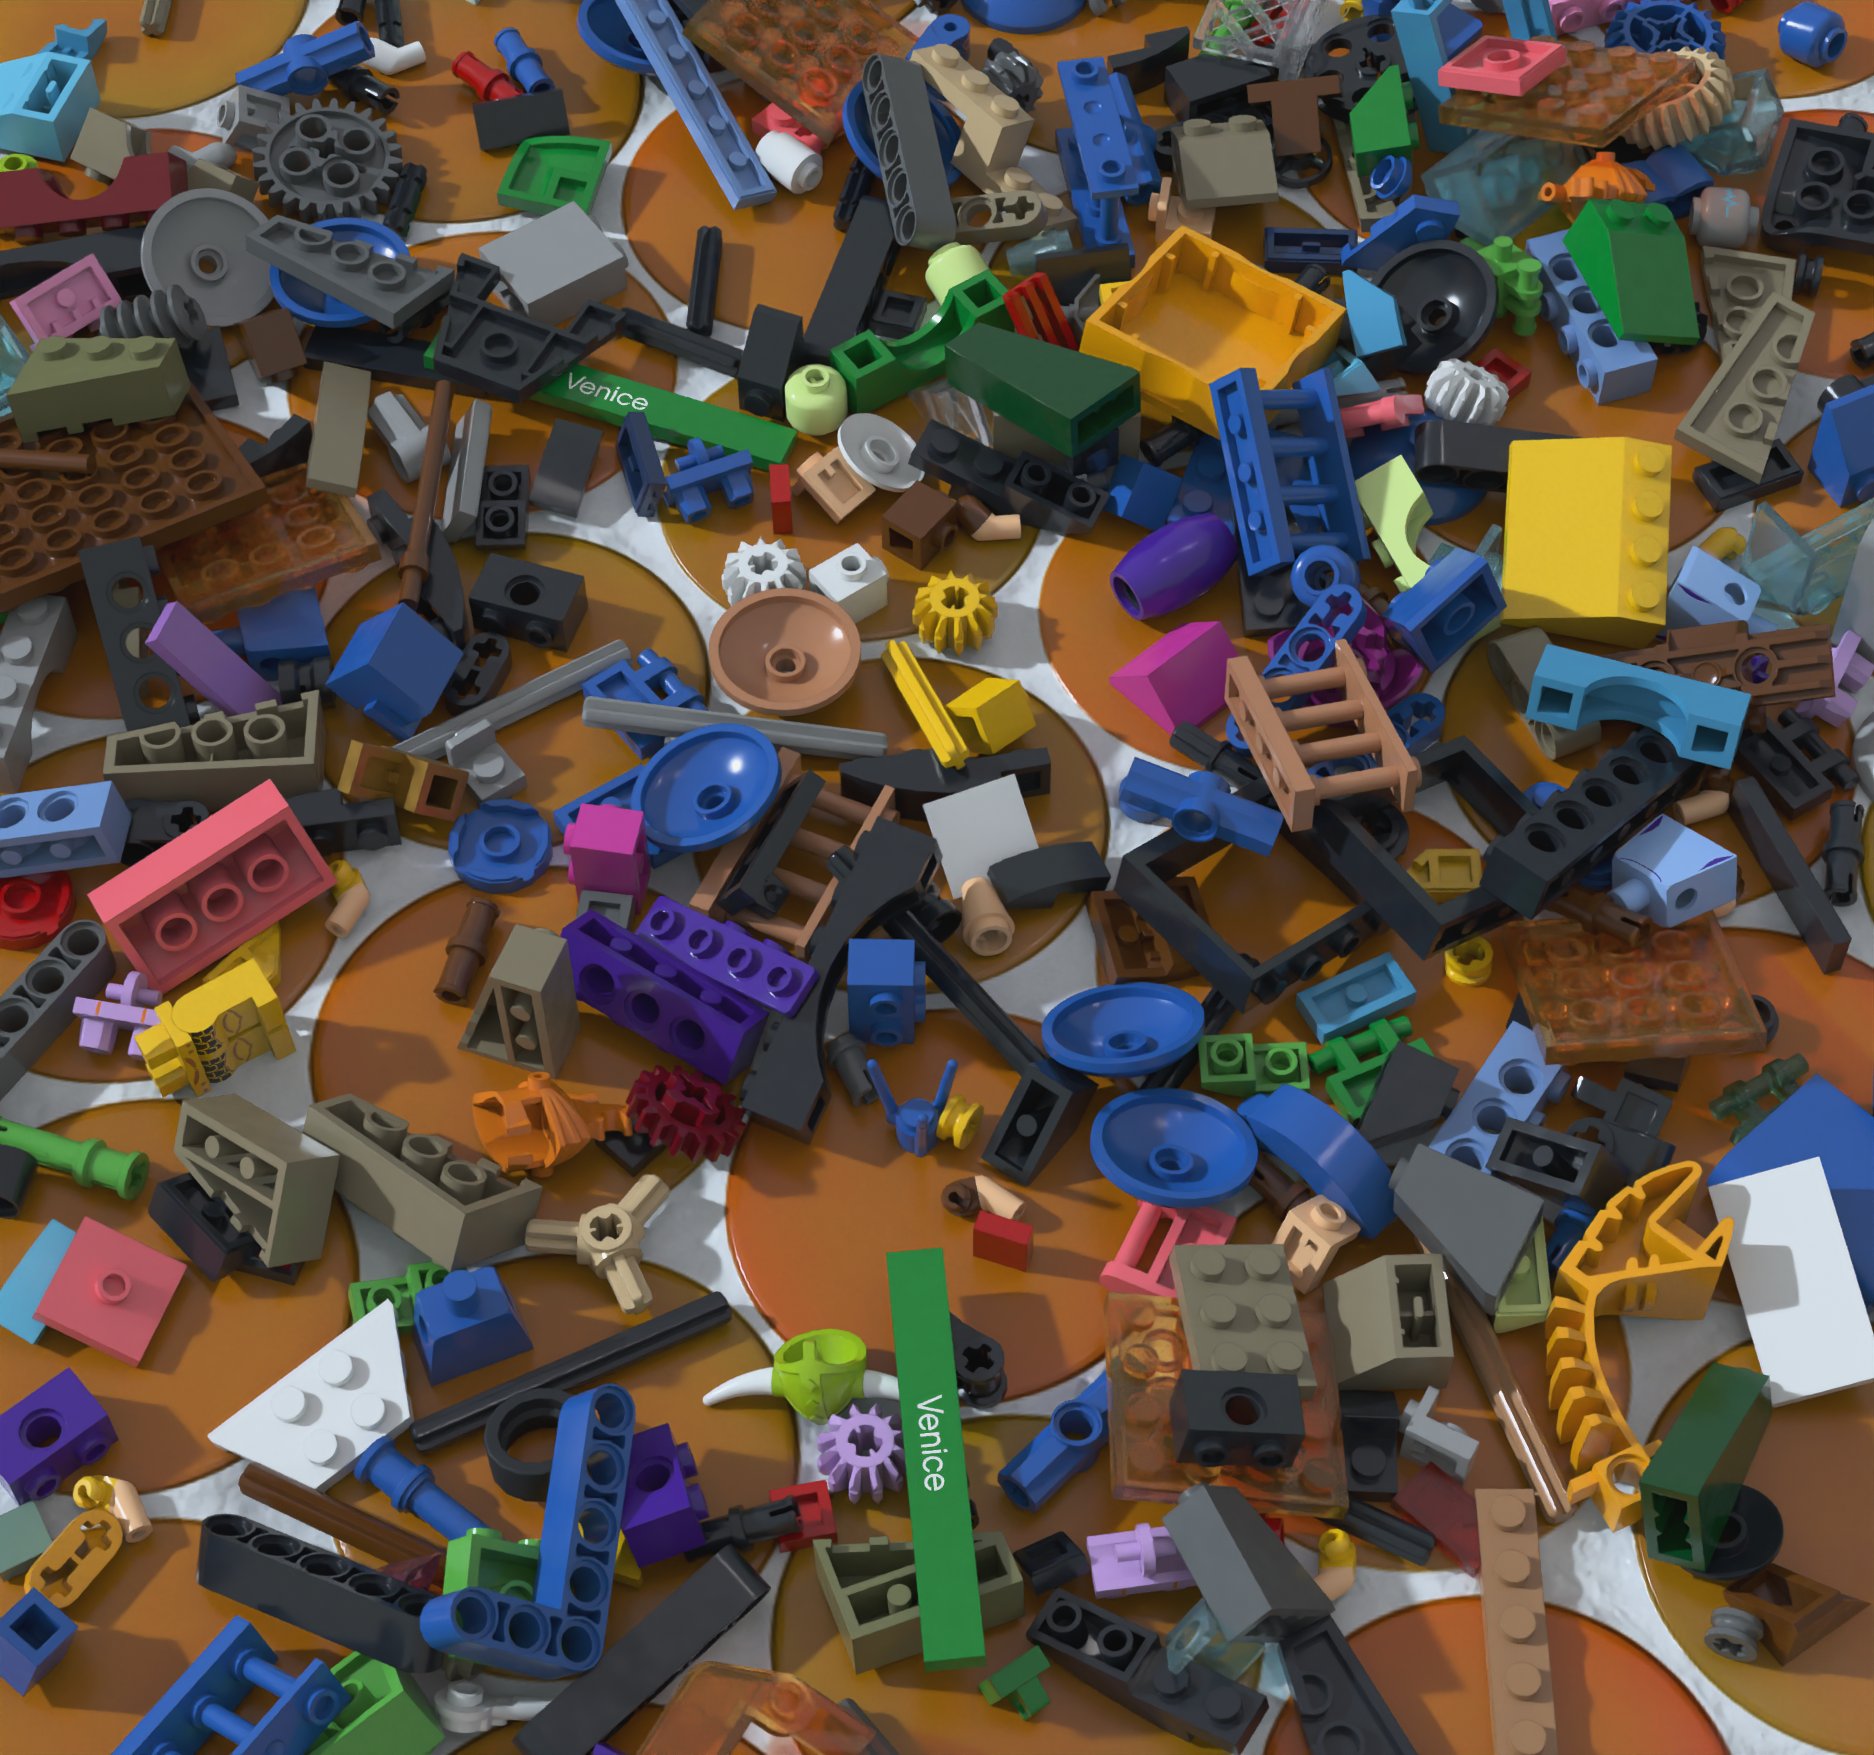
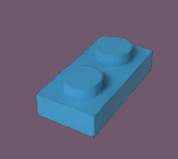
M1387 952L1297 993L1295 1006L1323 1046L1328 1040L1338 1036L1343 1037L1369 1023L1414 1004L1417 991L1391 954Z

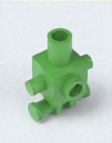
M1507 236L1496 237L1494 244L1484 247L1472 237L1461 240L1459 243L1471 247L1485 259L1495 275L1499 289V305L1496 318L1505 317L1508 310L1516 315V320L1513 322V332L1520 336L1533 335L1537 328L1535 316L1541 312L1542 304L1540 297L1543 292V284L1538 280V275L1542 269L1541 262L1531 258L1515 246L1513 240Z

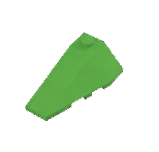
M354 1651L330 1669L352 1699L303 1755H430L436 1745L446 1739L434 1707L411 1673L396 1669Z

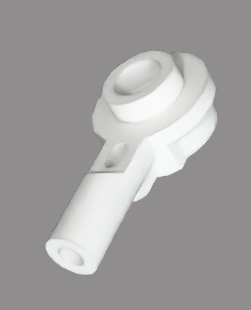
M458 1680L451 1682L447 1688H443L435 1694L433 1707L438 1713L441 1727L458 1733L488 1731L492 1725L504 1726L508 1723V1720L530 1721L555 1698L534 1696L493 1697L484 1691L483 1686L479 1683Z

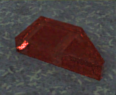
M1430 1461L1392 1498L1390 1507L1407 1522L1432 1532L1436 1536L1435 1546L1474 1578L1479 1573L1481 1566L1476 1499L1436 1464Z

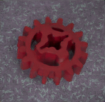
M655 1065L652 1073L647 1070L641 1071L638 1080L634 1081L625 1102L629 1104L626 1116L638 1120L634 1130L637 1133H648L651 1138L649 1144L659 1146L663 1143L669 1147L670 1156L676 1157L679 1151H681L692 1162H697L701 1154L711 1162H717L720 1154L726 1157L730 1156L746 1127V1123L742 1121L745 1112L743 1109L733 1106L737 1097L734 1094H724L720 1088L721 1083L719 1081L707 1083L702 1080V1072L696 1070L690 1076L680 1065H675L672 1072H668L661 1065Z

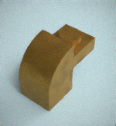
M351 740L337 790L372 800L394 798L395 806L405 810L456 822L470 772L399 749Z

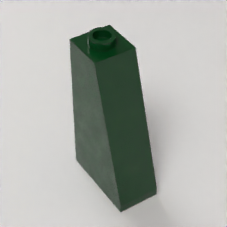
M980 322L944 345L947 384L1071 458H1074L1141 411L1140 372L1134 368Z
M1714 1362L1710 1366L1639 1481L1648 1558L1706 1573L1773 1414L1769 1375L1756 1373L1747 1368H1735Z

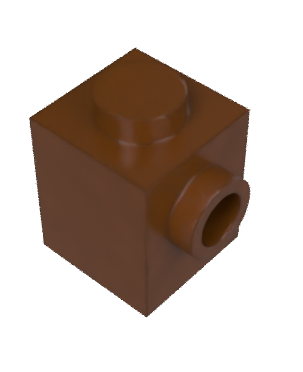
M917 480L881 516L882 548L922 571L940 551H947L955 542L959 531L957 526V503L951 500L943 491L934 490Z

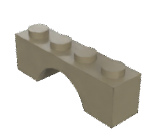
M90 107L70 159L87 166L84 175L110 185L112 179L115 180L124 157L151 154V132L119 117ZM200 158L187 170L188 191L201 188L220 189L239 195L252 203L260 183L224 166Z

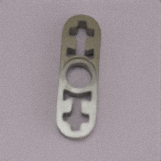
M1030 190L951 198L956 225H959L956 228L954 242H958L960 245L1031 238L1039 234L1045 228L1048 221V213L1040 197ZM1027 209H1031V210H1032V211L1026 212L1024 219L1018 220V218L1023 217V215H1024V213H1025V210H1027ZM982 211L992 213L989 221L983 226H969L971 219L977 213Z

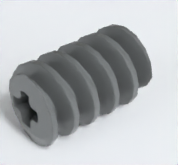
M176 284L169 286L167 295L162 290L152 291L150 299L145 295H139L135 297L133 304L128 300L120 301L117 305V310L111 305L102 307L98 336H107L109 338H138L141 336L175 338L178 347L188 345L191 340L195 342L203 340L207 332V323L198 302L186 295L184 290Z

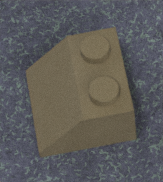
M1237 115L1229 118V122L1213 124L1206 119H1191L1185 121L1183 126L1171 127L1172 181L1186 209L1279 201L1270 133L1262 119L1257 120L1256 117L1251 115Z

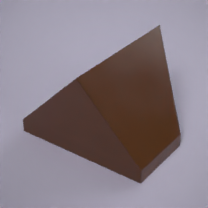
M1772 1562L1762 1571L1750 1577L1739 1579L1722 1591L1726 1602L1731 1608L1748 1612L1764 1624L1765 1632L1760 1642L1782 1667L1872 1604L1841 1594L1840 1591Z

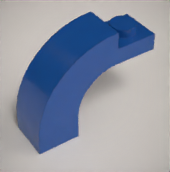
M1283 1083L1271 1095L1258 1092L1256 1095L1245 1099L1238 1106L1236 1113L1253 1132L1258 1150L1270 1153L1286 1162L1307 1181L1317 1195H1324L1328 1200L1341 1206L1346 1215L1360 1226L1361 1230L1357 1236L1373 1240L1397 1217L1393 1211L1394 1190L1388 1188L1392 1176L1388 1166L1370 1143L1346 1119L1327 1104L1299 1088Z

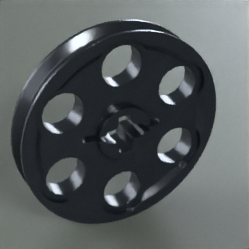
M1392 15L1363 16L1339 24L1320 37L1311 48L1306 59V78L1339 75L1342 78L1344 97L1318 100V107L1327 116L1350 124L1349 113L1356 106L1355 102L1363 98L1378 80L1376 71L1380 72L1381 77L1389 66L1399 65L1401 82L1410 81ZM1386 33L1392 35L1389 40L1384 42L1370 40L1377 34ZM1338 48L1350 50L1348 54L1341 57L1328 55L1331 51ZM1367 58L1369 59L1372 68L1368 67ZM1413 90L1412 97L1414 109L1406 110L1407 116L1418 110Z

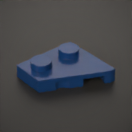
M1412 195L1397 206L1393 214L1383 217L1370 227V237L1356 247L1348 243L1342 248L1340 252L1342 266L1378 272L1394 255L1412 245L1430 240H1448L1460 217L1459 203L1433 197Z

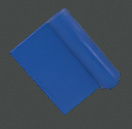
M1816 1073L1721 1159L1710 1174L1706 1185L1710 1187L1820 1157L1867 1314H1870L1874 1311V1117Z

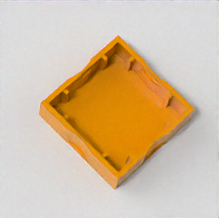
M1181 225L1148 258L1142 271L1132 280L1121 285L1086 320L1079 352L1139 371L1141 399L1220 440L1209 384L1239 368H1255L1260 390L1293 389L1292 383L1316 372L1334 353L1347 308L1288 278L1261 269L1245 259L1241 254ZM1264 410L1267 425L1281 410Z

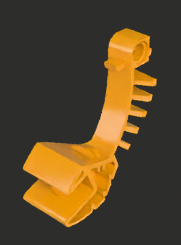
M1690 1160L1653 1171L1636 1180L1633 1188L1625 1187L1608 1201L1605 1210L1598 1212L1585 1231L1583 1240L1577 1242L1560 1266L1552 1291V1296L1555 1298L1546 1311L1545 1339H1549L1547 1343L1546 1375H1552L1548 1397L1549 1409H1559L1556 1428L1559 1443L1564 1444L1573 1441L1569 1467L1576 1478L1570 1480L1566 1492L1569 1506L1590 1496L1613 1533L1643 1518L1639 1481L1662 1442L1658 1439L1642 1447L1623 1418L1600 1367L1595 1343L1594 1318L1602 1315H1622L1685 1321L1704 1319L1728 1253L1735 1222L1731 1217L1723 1218L1706 1239L1685 1225L1702 1174L1701 1166L1697 1162ZM1610 1451L1612 1456L1599 1461ZM1614 1483H1629L1639 1493L1626 1494L1618 1490Z

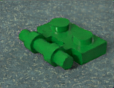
M1405 1015L1391 1021H1387L1385 1018L1367 1024V1031L1347 1039L1338 1036L1324 1043L1323 1049L1307 1056L1309 1067L1315 1075L1332 1068L1338 1072L1327 1077L1325 1089L1342 1117L1354 1128L1357 1126L1386 1056L1398 1041L1413 1034L1411 1023ZM1423 1037L1407 1044L1435 1057ZM1373 1051L1382 1054L1362 1063L1357 1059Z

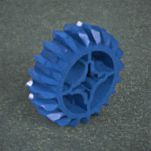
M1642 0L1640 4L1628 2L1625 10L1616 12L1609 28L1606 30L1603 50L1605 55L1604 62L1608 65V74L1617 76L1619 81L1622 80L1623 72L1635 69L1636 62H1645L1651 59L1652 54L1656 56L1665 54L1668 49L1676 52L1685 46H1688L1691 51L1704 47L1707 53L1717 52L1719 58L1725 60L1726 35L1721 31V22L1711 19V11H1698L1697 2L1689 5L1681 3V0Z

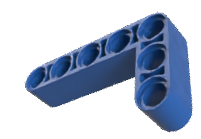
M607 1383L570 1397L562 1405L559 1414L532 1602L480 1587H467L436 1597L423 1607L420 1615V1630L424 1640L430 1647L440 1652L542 1679L565 1677L586 1671L597 1664L604 1647L636 1417L634 1401L625 1388L618 1384ZM595 1409L598 1411L600 1421L597 1419ZM587 1465L590 1468L592 1479L587 1472ZM578 1522L582 1526L584 1538L579 1531ZM570 1580L575 1588V1596L570 1589ZM456 1609L460 1613L463 1620L462 1629L458 1626L456 1621ZM509 1624L515 1633V1643L511 1640L509 1634ZM561 1639L566 1645L567 1656L564 1655L561 1648Z

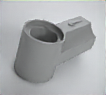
M388 391L375 398L373 405L368 409L367 418L369 424L387 446L397 473L408 484L420 478L429 425H425L403 394L396 395ZM447 443L445 444L442 467L452 462Z

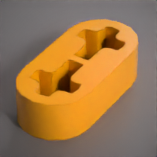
M93 1509L73 1519L30 1567L25 1576V1594L34 1587L44 1596L41 1590L46 1582L40 1576L41 1572L44 1570L46 1573L51 1574L67 1562L73 1569L61 1583L67 1590L65 1596L55 1593L46 1598L59 1609H63L74 1602L114 1557L122 1544L123 1532L116 1517L105 1510ZM97 1524L102 1525L106 1530L101 1537L103 1543L107 1545L105 1549L95 1547L86 1552L82 1558L78 1557L74 1552L86 1537L80 1530L82 1525L89 1529Z

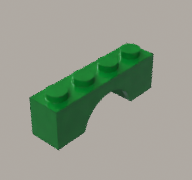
M987 269L950 288L937 313L915 333L899 340L885 341L878 339L869 329L830 349V367L840 372L846 381L847 407L853 414L869 413L946 373L944 345L979 322L1015 333V325L1002 298V295L1008 292L1007 288Z

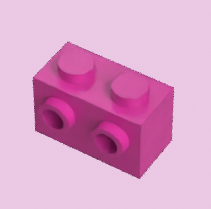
M581 803L576 824L568 823L563 844L564 854L571 855L568 882L576 886L578 905L581 890L626 894L634 896L636 901L634 914H641L651 875L644 811L622 809L612 804H602L599 806Z

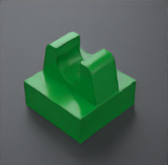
M1037 1645L977 1686L990 1706L1006 1696L1020 1717L1026 1720L1051 1703L1036 1676L1050 1667L1051 1664Z

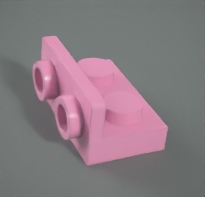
M92 253L9 303L33 339L34 344L29 347L34 351L41 338L52 336L74 338L72 334L86 325L90 332L99 329L102 307L111 305L116 308L122 299Z

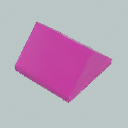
M1220 621L1181 623L1110 676L1109 683L1172 736L1174 729L1183 721H1188L1197 728H1200L1228 707L1224 699L1227 659L1239 656Z

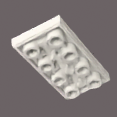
M1820 1157L1708 1187L1718 1223L1726 1217L1733 1218L1735 1222L1727 1254L1762 1373L1770 1376L1773 1408L1874 1382V1334Z

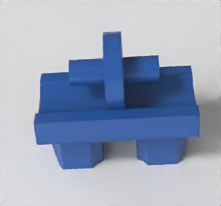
M700 438L690 439L687 442L689 455L675 459V466L678 472L665 478L667 490L663 491V496L668 507L676 505L687 524L705 519L711 515L712 507L707 494L715 491H722L728 508L735 509L750 504L753 501L754 490L750 477L753 460L748 449L725 456L721 445L705 449Z

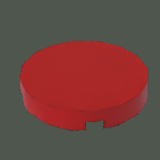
M59 870L0 878L1 949L21 951L38 948L52 941L71 923L77 904L75 888L67 872Z

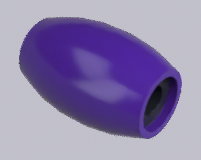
M1204 513L1182 518L1161 527L1136 544L1110 574V584L1118 602L1132 618L1144 620L1167 615L1186 607L1205 595L1221 581L1238 558V546L1227 525L1217 515Z

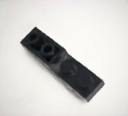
M933 419L930 420L908 462L909 465L950 484L951 488L948 494L950 498L957 501L963 495H973L995 516L1019 514L1022 525L1044 530L1090 534L1110 496V493L1025 451H1022L1016 461Z
M383 488L367 497L371 518L367 519L366 523L376 543L380 546L386 544L390 548L393 559L399 569L401 555L408 548L413 517L409 519ZM433 519L427 555L431 559L428 580L422 584L418 609L414 612L462 651L470 639L463 587L452 550L441 529Z
M1047 747L1031 750L1017 749L1007 754L982 758L967 757L964 760L966 765L959 770L955 766L945 768L939 761L933 748L925 750L911 749L901 754L876 758L861 757L851 762L839 763L840 795L873 807L884 786L895 788V810L900 812V818L928 822L923 804L1011 774H1015L1022 798L1050 794L1051 761Z
M338 788L285 799L322 857L338 852L362 849L379 850L386 846L402 845L401 829L394 798L344 804L341 791L337 790Z
M1059 1587L1054 1589L1025 1634L1029 1642L1034 1646L1038 1645L1043 1653L1077 1678L1148 1722L1188 1743H1191L1194 1736L1233 1755H1241L1269 1709L1266 1695L1162 1647L1158 1634Z

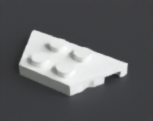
M389 1299L384 1301L207 1435L208 1438L218 1449L226 1453L230 1451L251 1462L263 1464L322 1493L327 1491L355 1469L363 1453L374 1441L386 1435L395 1439L414 1422L411 1397L407 1392L406 1385L407 1370L405 1356L401 1351L397 1326L399 1317L393 1304Z

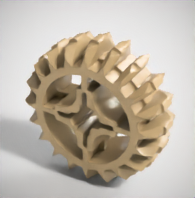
M1685 46L1676 52L1668 49L1665 54L1659 56L1652 54L1651 59L1645 62H1636L1634 70L1623 72L1622 80L1613 84V93L1609 95V108L1614 127L1618 129L1619 135L1625 138L1627 144L1636 143L1639 149H1644L1650 145L1655 150H1659L1664 145H1671L1675 148L1678 143L1686 140L1692 143L1693 137L1699 134L1708 135L1709 127L1722 124V116L1732 112L1731 103L1735 101V88L1730 69L1726 66L1725 61L1719 58L1717 52L1707 53L1704 47L1691 51L1688 46Z

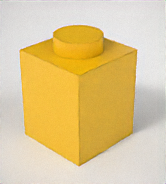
M986 678L944 706L972 753L995 754L1036 726L1030 709V699L1022 688L1020 680Z

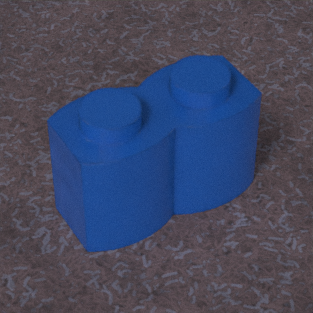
M1676 145L1675 148L1672 146L1662 147L1652 152L1645 161L1639 160L1621 164L1625 167L1637 169L1647 175L1651 182L1655 184V192L1646 191L1648 196L1643 203L1655 202L1666 205L1672 212L1673 219L1689 216L1692 198L1700 197L1705 188L1714 186L1715 180L1684 145Z

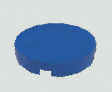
M513 799L488 800L478 804L477 810L472 811L469 815L465 812L456 820L449 834L448 852L450 862L458 878L471 888L490 894L512 893L532 885L546 872L553 857L552 832L547 821L545 822L539 816L538 810L530 804Z

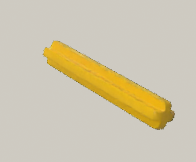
M894 640L888 641L885 644L887 649L881 653L882 661L939 761L945 768L955 766L957 770L963 768L966 765L964 760L970 756V750L912 650L905 641L895 643Z

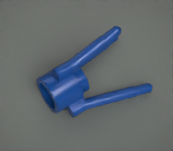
M870 1059L867 1062V1067L885 1108L886 1121L896 1126L898 1144L905 1151L915 1153L917 1157H925L927 1152L933 1149L939 1141V1138L936 1137V1128L941 1114L946 1107L958 1062L955 1059L948 1061L933 1102L929 1103L924 1099L915 1098L907 1101L902 1106H898L878 1062Z

